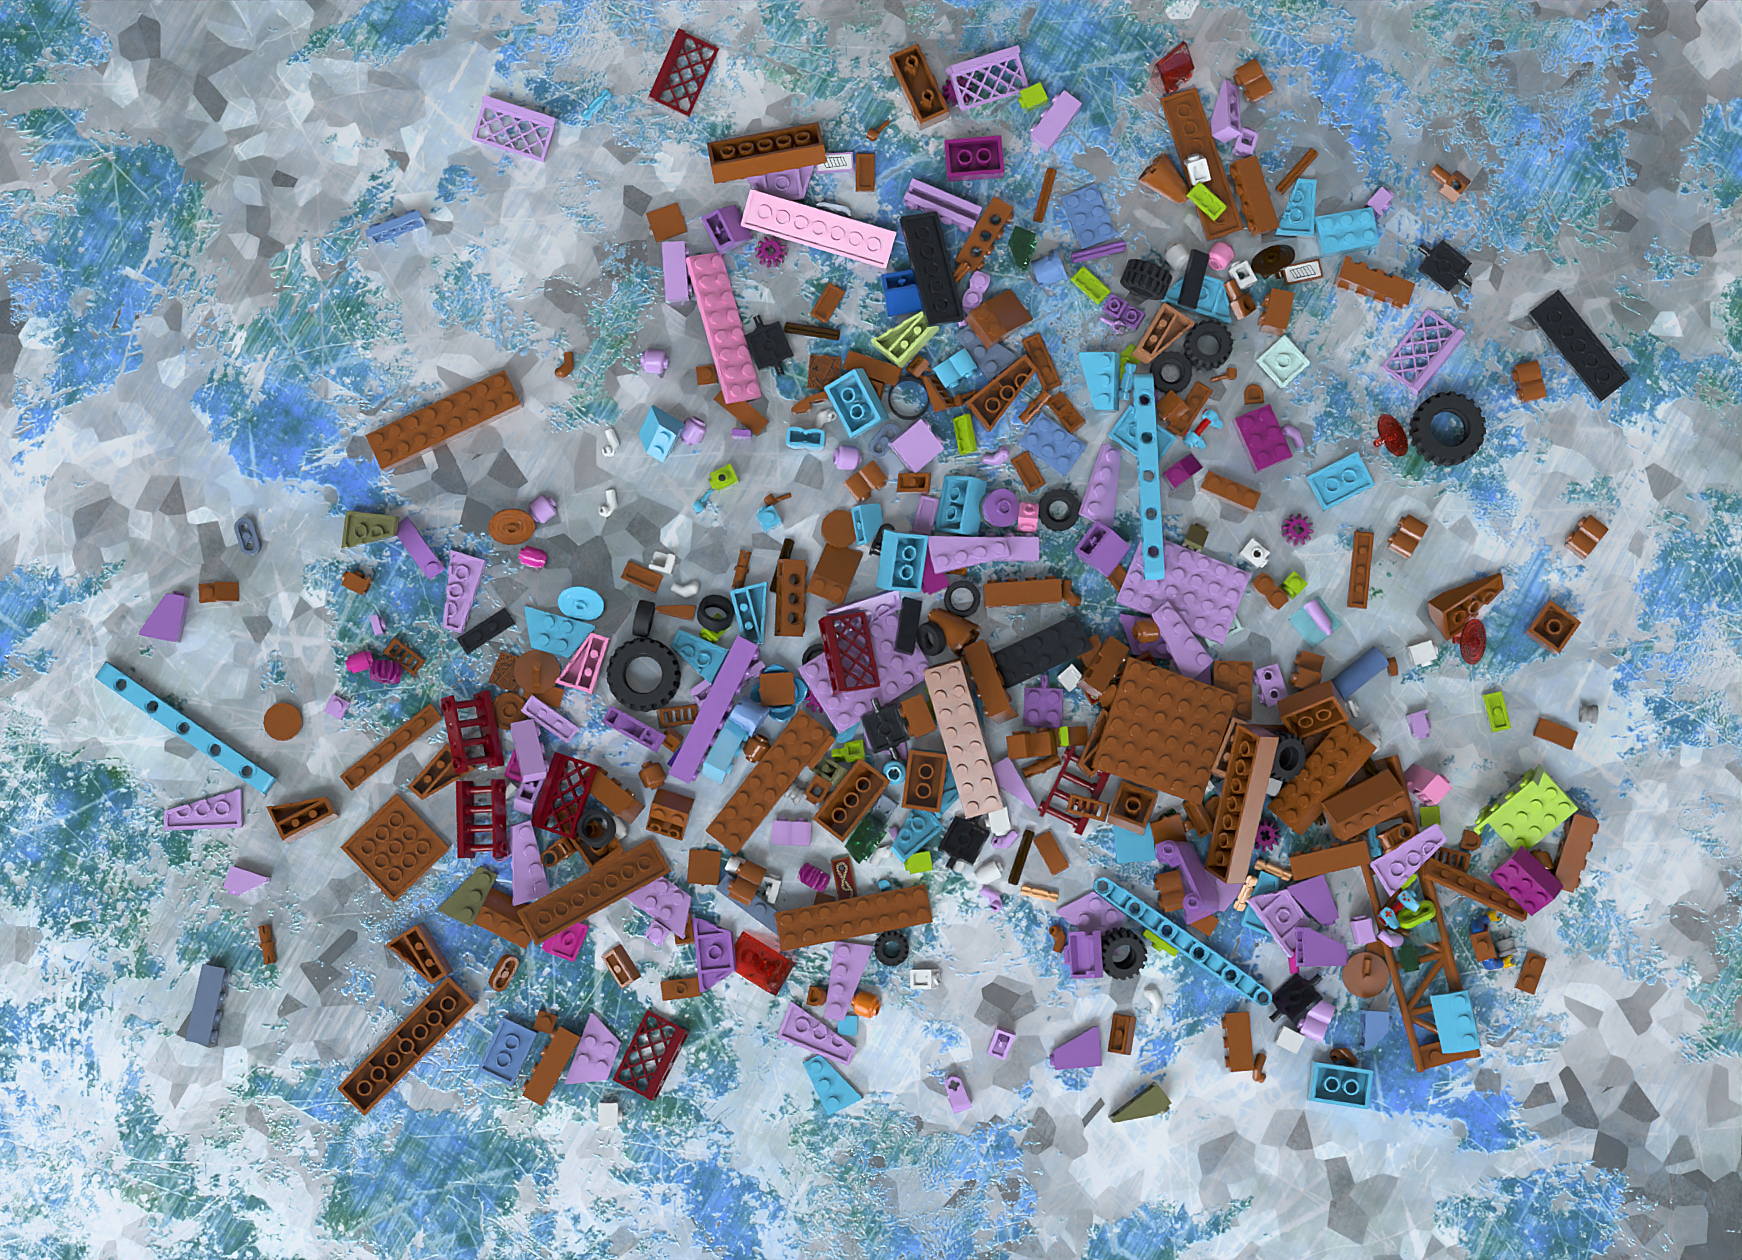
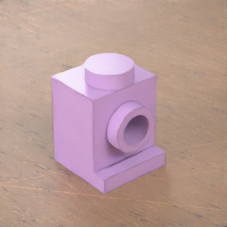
M1241 127L1242 134L1236 137L1231 153L1248 158L1253 154L1259 133L1255 132L1253 128ZM1242 140L1247 141L1248 145L1242 143Z
M1381 187L1364 208L1372 207L1374 217L1378 220L1383 212L1392 205L1389 201L1394 197V194L1389 189Z
M1427 709L1405 716L1412 738L1418 736V739L1421 740L1430 737L1431 722L1428 717H1425V714L1428 713Z
M654 920L645 932V936L661 947L671 931L657 920Z

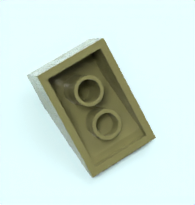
M1153 1082L1108 1116V1118L1113 1123L1154 1116L1158 1113L1163 1115L1170 1109L1169 1105L1172 1102L1159 1085Z

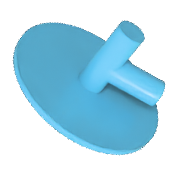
M586 586L568 587L560 593L558 598L560 610L569 618L578 621L596 619L604 609L602 597L595 590Z

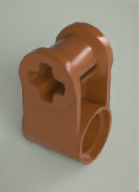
M1400 823L1378 833L1375 838L1379 839L1384 849L1383 853L1386 854L1412 839L1415 830L1410 823ZM1401 828L1404 829V836L1401 834Z
M563 836L541 854L540 861L545 867L553 868L578 850L572 846L567 837ZM550 853L553 854L555 857L554 862L546 864L544 861L545 856Z

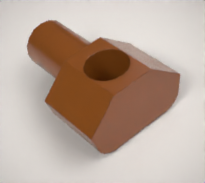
M1438 164L1429 173L1430 176L1443 185L1439 192L1453 203L1471 182L1458 170L1451 175ZM1451 183H1457L1459 190L1453 189Z
M1235 278L1223 283L1231 300L1228 303L1237 320L1248 316L1257 309L1249 292L1242 294Z

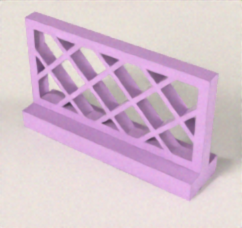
M1019 45L957 63L945 69L946 75L950 76L961 111L1019 94L1021 90L1029 87L1018 54L1020 53ZM1013 59L1017 66L1015 72L1006 68L1008 62ZM994 65L1001 69L998 77L989 73ZM977 70L984 74L981 82L972 78ZM1004 71L1012 75L1009 84L1001 80ZM962 76L968 79L964 88L958 85L956 77ZM987 76L996 81L992 89L984 85ZM1015 77L1021 80L1023 88L1017 89L1012 86ZM970 81L979 86L976 94L967 90ZM998 83L1007 87L1004 94L995 91ZM982 88L990 92L986 100L978 96ZM965 93L973 97L971 104L966 106L963 101Z
M483 95L482 106L472 140L544 162L558 119ZM486 108L493 110L496 118L487 122L484 117ZM509 115L514 123L505 128L500 118ZM498 120L502 130L493 134L489 124ZM528 121L532 129L522 133L518 124ZM486 126L491 136L485 139L477 137L479 130ZM516 126L520 135L511 140L506 130ZM543 126L550 128L548 135L540 139L536 130ZM534 131L538 141L528 145L524 136ZM504 132L508 142L502 145L498 144L495 136ZM522 138L526 148L520 151L516 150L512 142ZM540 143L543 149L541 157L535 156L530 148Z
M1427 309L1384 362L1381 369L1412 390L1411 392L1418 397L1463 341L1465 332L1461 329H1456L1433 311ZM1428 315L1435 319L1436 326L1425 327L1424 320ZM1447 328L1452 333L1447 338H1440L1439 329ZM1436 329L1438 339L1427 340L1426 331ZM1423 331L1424 341L1413 342L1412 335L1415 332ZM1438 342L1439 350L1428 353L1427 344ZM1425 344L1426 353L1415 355L1414 345ZM1411 346L1412 355L1401 356L1402 347ZM1427 357V365L1425 367H1417L1416 358ZM1413 359L1414 368L1403 369L1402 360ZM1391 361H1400L1401 370L1393 371L1387 367ZM1415 371L1416 378L1412 383L1404 379V373Z

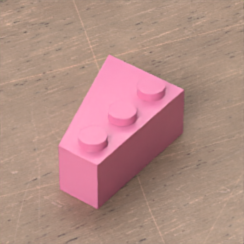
M590 633L555 682L594 695L611 639Z
M1414 763L1403 773L1407 789L1425 806L1437 805L1452 788L1449 785L1450 781L1441 774L1439 776L1437 773Z

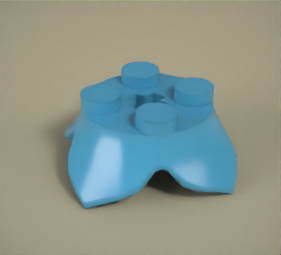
M773 663L765 669L763 674L789 672L784 666ZM793 677L794 686L796 687L794 690L795 704L768 706L770 707L769 716L772 719L785 722L793 716L796 706L805 699L808 690L807 685L802 679ZM759 682L751 689L749 698L761 703L760 692L758 691L760 688Z

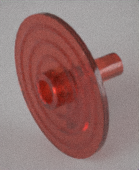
M1389 414L1381 415L1377 422L1380 438L1373 441L1374 446L1377 448L1384 444L1393 455L1397 457L1404 456L1408 451V440L1403 427L1393 416Z
M1471 619L1465 624L1461 637L1454 636L1452 638L1453 644H1460L1461 656L1469 665L1477 664L1484 655L1487 638L1483 623L1478 619Z

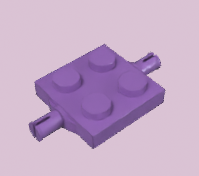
M1040 675L1041 683L1039 687L1025 688L1023 726L1035 727L1037 729L1062 727L1063 689L1048 687L1049 675H1045V683L1044 675Z

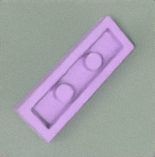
M531 695L521 709L524 714L534 719V721L567 744L579 729L578 726L533 695Z

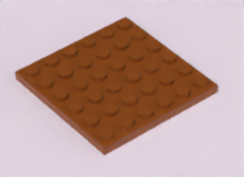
M1127 657L1091 767L1201 805L1212 773L1211 769L1219 752L1237 694L1132 657Z

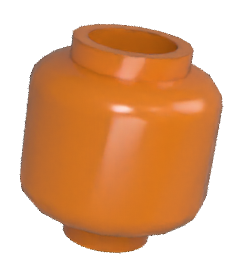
M863 990L858 995L855 994L853 996L851 1005L855 1014L870 1019L878 1015L881 1001H879V997L876 994Z

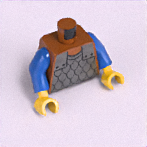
M1497 910L1487 911L1486 915L1474 920L1471 923V928H1469V937L1477 962L1483 964L1486 970L1506 969L1516 965L1510 961L1513 955L1499 959L1489 927L1490 922L1501 920V917H1496Z

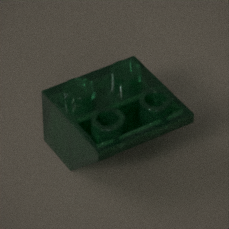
M1015 225L1006 251L1016 275L1021 276L1022 271L1026 273L1031 260L1029 254H1034L1038 240H1035L1036 233Z
M870 812L865 816L844 846L858 864L862 860L867 861L876 849L873 845L878 846L887 834L884 830L888 825Z

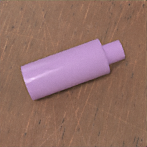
M1316 598L1304 606L1320 631L1324 630L1327 636L1334 632L1330 627L1332 625L1331 621Z

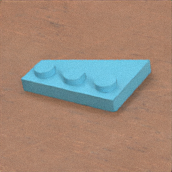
M1297 179L1279 223L1280 227L1276 230L1275 235L1314 236L1317 180Z
M680 629L670 645L679 656L711 685H713L729 653V650Z
M822 1055L803 1062L828 1116L863 1099Z

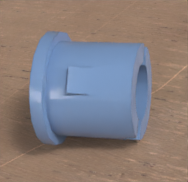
M1056 249L1049 255L1031 261L1040 288L1064 280V282L1068 281Z
M743 695L739 700L740 705L736 704L729 720L740 726L742 730L748 731V735L753 737L766 720L770 707L766 706L764 708L761 706V703L755 702Z

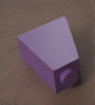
M173 591V594L166 593L140 629L139 635L181 643L190 598L184 596L185 593Z
M1323 874L1284 887L1319 925L1324 924L1327 927L1336 923L1335 920L1339 918Z
M1295 927L1296 966H1347L1348 952L1345 945L1308 927Z
M1093 1026L1052 1050L1053 1054H1049L1050 1066H1054L1055 1070L1102 1066L1098 1026Z

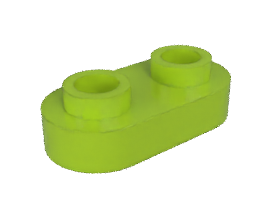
M1424 900L1418 902L1420 906L1416 912L1408 908L1402 910L1397 916L1400 926L1410 929L1430 920L1436 914L1434 904L1431 901Z

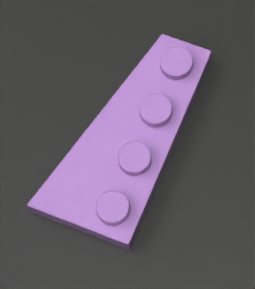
M928 537V547L935 574L1010 557L1006 538Z
M450 550L449 578L446 587L447 600L444 609L443 628L463 634L487 561Z
M886 590L826 609L825 613L826 616H838L865 612L867 624L869 625L878 618L901 608L899 592ZM853 618L850 624L860 629L862 626L861 618ZM840 620L834 621L835 628L841 632L845 624ZM847 627L843 634L849 637L856 632Z
M1168 601L1163 602L1151 613L1153 620L1159 627L1160 635L1165 640L1167 651L1175 662L1173 664L1180 675L1194 679L1213 662L1212 658Z
M242 789L164 811V831L243 828Z
M531 820L510 826L513 906L550 894Z
M1437 823L1400 845L1397 849L1384 854L1370 863L1390 897L1447 839Z
M835 941L824 1019L844 1021L873 946Z

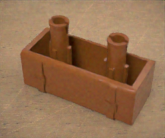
M919 44L890 55L889 65L892 74L898 82L919 130L921 131L948 119L950 111Z

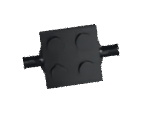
M1444 240L1432 250L1423 243L1417 249L1426 256L1424 263L1418 271L1445 293H1448L1458 283L1467 290L1473 284L1464 277L1466 270L1472 263Z
M757 315V318L756 316L753 317L757 328L753 332L744 335L758 370L761 371L768 367H774L778 377H781V374L782 376L785 375L781 364L785 360L794 357L780 322L777 321L764 325L760 315Z
M874 697V699H870L874 710L870 714L860 717L873 753L877 754L881 751L889 750L893 760L901 758L897 747L901 743L910 740L897 704L894 703L887 707H881L878 697Z
M982 815L972 817L971 820L962 819L958 816L954 817L938 846V851L950 857L945 865V868L952 871L957 861L971 866L975 863L990 835L989 830L982 828L978 824Z
M1298 973L1295 974L1272 995L1271 1002L1277 1010L1269 1016V1019L1275 1023L1281 1016H1284L1295 1025L1323 999L1314 987L1323 978L1318 973L1310 980L1304 979Z

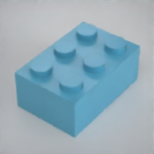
M1372 207L1318 216L1314 220V230L1320 258L1376 249L1380 244Z
M863 368L853 369L824 387L850 438L859 437L889 419Z
M884 529L876 586L886 590L920 593L929 536L917 532Z
M1312 1061L1307 1100L1368 1110L1373 1070Z

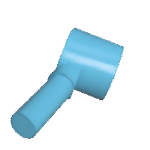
M711 489L700 500L694 502L693 509L696 514L705 509L702 503L713 493Z
M887 879L877 882L881 891L886 889L888 891L893 890Z

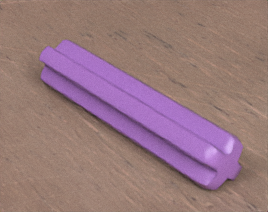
M1124 240L1073 252L1071 253V260L1073 263H1078L1126 250V244Z

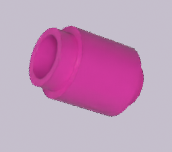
M526 545L525 549L521 548L518 559H521V564L535 568H544L548 553H545L542 549Z
M363 650L348 655V660L345 663L348 671H352L355 674L369 669L374 658L371 650Z

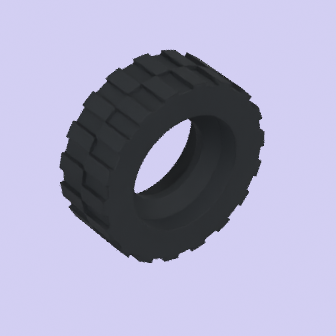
M1165 351L1158 355L1153 361L1149 372L1153 373L1154 387L1165 394L1170 390L1175 394L1183 391L1191 381L1193 374L1189 359L1178 351ZM1172 363L1179 367L1180 377L1176 381L1169 382L1163 378L1162 368L1166 364Z
M1062 488L1052 489L1045 493L1039 502L1038 517L1041 523L1047 529L1055 532L1070 529L1079 518L1080 505L1078 499L1069 490H1063ZM1063 501L1066 503L1068 514L1065 518L1055 519L1051 516L1049 509L1053 502Z

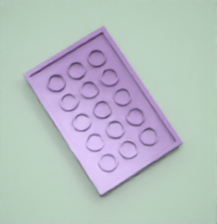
M1163 539L1164 579L1144 580L1142 542L1140 540L1116 603L1152 617L1151 613L1163 602L1168 601L1193 634L1223 645L1251 573ZM1151 547L1148 549L1150 556H1157L1158 552L1155 548Z
M895 611L878 618L868 625L880 687L833 696L825 652L798 668L802 678L839 734L860 722V717L870 714L874 710L870 699L878 697L880 706L883 707L925 681L923 669L931 665L916 643L912 656L894 651L899 617ZM856 633L849 636L848 638L852 640ZM860 635L854 641L862 648L866 644L865 639ZM843 640L838 645L845 651L849 643ZM851 646L847 653L856 659L860 651ZM862 654L858 660L866 667L870 663L869 657L865 654ZM844 657L842 665L849 670L853 662ZM855 665L851 672L860 678L864 670ZM866 673L862 680L867 684H874L873 676ZM848 675L846 678L847 688L854 687L857 680Z

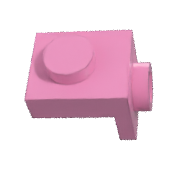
M1020 502L1017 531L1036 533L1039 504Z

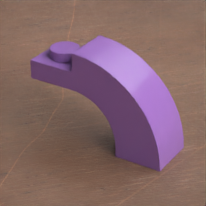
M407 516L398 524V538L429 580L442 572L445 567L428 546L409 517Z
M610 706L602 720V723L656 753L666 738V735L613 706Z

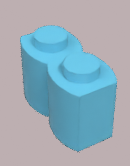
M964 348L933 368V371L945 390L948 388L952 390L960 385L959 381L961 379L973 377L978 367Z
M790 427L786 432V446L792 449L806 447L813 451L823 450L825 446V432L820 429L804 430L800 427Z

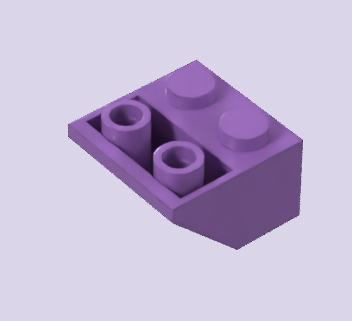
M736 205L717 209L701 217L702 223L719 255L753 239L749 229L740 226L742 216Z
M1097 520L1075 547L1074 551L1078 559L1108 578L1131 547L1112 529Z

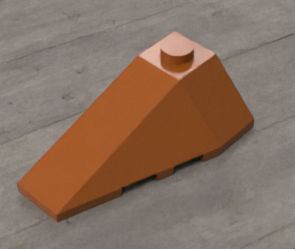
M1497 573L1445 591L1428 601L1430 617L1445 640L1448 641L1466 628L1465 624L1471 617L1476 618L1479 615L1478 610L1484 604L1488 605L1504 589L1502 574Z
M571 805L569 807L571 814L576 813L578 808ZM565 810L558 813L560 821L568 818ZM591 820L586 828L587 835L592 839H597L606 832V828L595 820ZM570 821L562 825L565 833L568 834L572 827ZM576 832L574 840L570 839L591 871L618 857L624 850L615 836L609 844L598 848L586 844L580 838L578 832Z

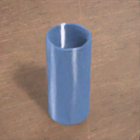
M1373 646L1331 681L1343 700H1345L1371 680V678L1389 666V663L1382 652Z

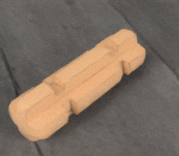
M1257 859L1255 862V869L1264 870L1265 873L1278 878L1281 877L1282 880L1289 881L1292 876L1291 871L1282 870L1281 867L1265 863L1261 859Z
M1247 876L1246 884H1243L1237 897L1238 900L1233 905L1236 910L1244 911L1246 899L1251 896L1254 890L1253 886H1256L1258 882L1255 876Z
M1023 884L1021 888L1022 895H1031V897L1043 900L1049 899L1052 902H1057L1059 893L1055 891L1049 892L1046 889L1034 886L1032 888L1026 884Z

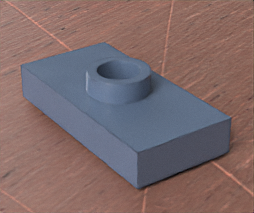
M883 793L862 826L878 836L899 803Z

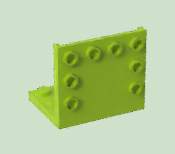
M1539 764L1534 769H1529L1522 779L1493 803L1483 807L1475 820L1476 824L1473 830L1480 835L1485 824L1489 823L1513 851L1521 845L1528 851L1577 811L1579 807Z

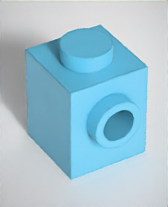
M765 505L757 510L756 518L766 534L783 524L772 505L769 507Z

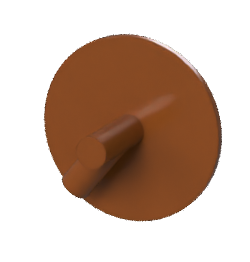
M511 508L501 510L493 515L488 527L490 535L496 541L506 545H516L527 541L533 535L535 523L527 512Z
M530 650L523 653L517 659L514 666V678L517 684L523 690L530 693L540 694L551 690L556 685L555 681L560 676V667L556 658L550 653L541 650Z
M1361 952L1347 960V966L1343 967L1342 979L1347 990L1353 995L1360 998H1371L1380 994L1387 986L1389 970L1384 960L1378 955L1370 952Z

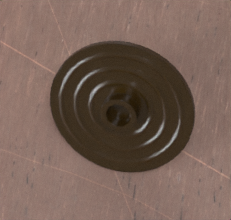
M1288 245L1270 246L1260 251L1253 258L1251 268L1254 273L1261 275L1265 280L1272 274H1275L1276 279H1281L1283 277L1282 270L1286 269L1294 261L1295 251Z

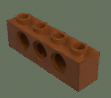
M994 196L956 257L954 264L959 266L963 261H967L971 265V269L968 271L970 274L973 275L976 271L980 272L985 264L983 262L986 255L990 256L995 248L993 246L995 240H1000L1005 232L1003 227L1006 223L1009 225L1012 221L1014 208ZM997 217L1001 222L998 225H994L990 219ZM983 233H988L991 239L984 241L980 236ZM978 249L981 255L974 257L971 255V250Z
M777 559L774 636L803 637L805 632L803 617L806 612L804 595L807 590L805 576L808 571L806 560ZM792 574L795 576L794 584H792L790 581V576ZM791 593L795 597L793 603H791L789 600V596ZM790 613L794 615L792 622L788 619Z

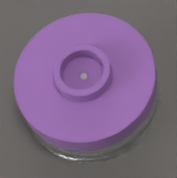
M1008 489L990 490L980 500L979 513L982 520L988 526L994 528L1006 527L1016 521L1019 515V502L1015 494Z

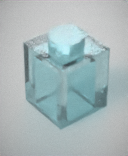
M1435 921L1417 925L1411 928V932H1409L1412 944L1415 943L1417 947L1442 941Z

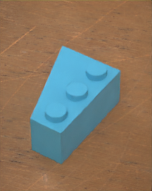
M1078 352L1094 409L1099 411H1119L1121 354L1116 352Z
M767 581L730 591L741 636L758 645L764 644Z
M730 714L711 748L701 775L721 785L727 773H731L735 757L738 758L741 754L743 741L747 742L749 738L748 731L742 730L740 726L729 720Z

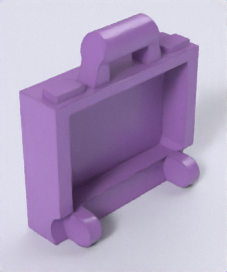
M1100 931L1068 932L1069 945L1063 949L1064 963L1070 966L1071 979L1103 978Z

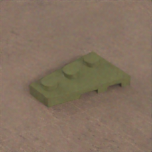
M346 511L341 548L347 549L397 536L399 517Z
M480 866L439 907L438 911L473 927L474 920L493 887L498 874Z

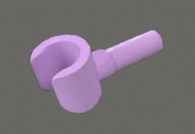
M1103 316L1100 318L1101 321L1109 324L1120 335L1123 333L1119 331V327L1124 326L1127 328L1121 321L1114 322Z

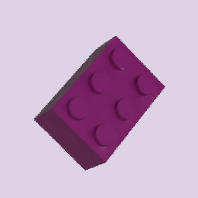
M1001 135L944 140L947 182L1004 178Z
M1270 404L1239 416L1232 421L1255 474L1292 458L1293 455Z
M1522 845L1501 860L1489 875L1531 916L1552 902L1564 887Z

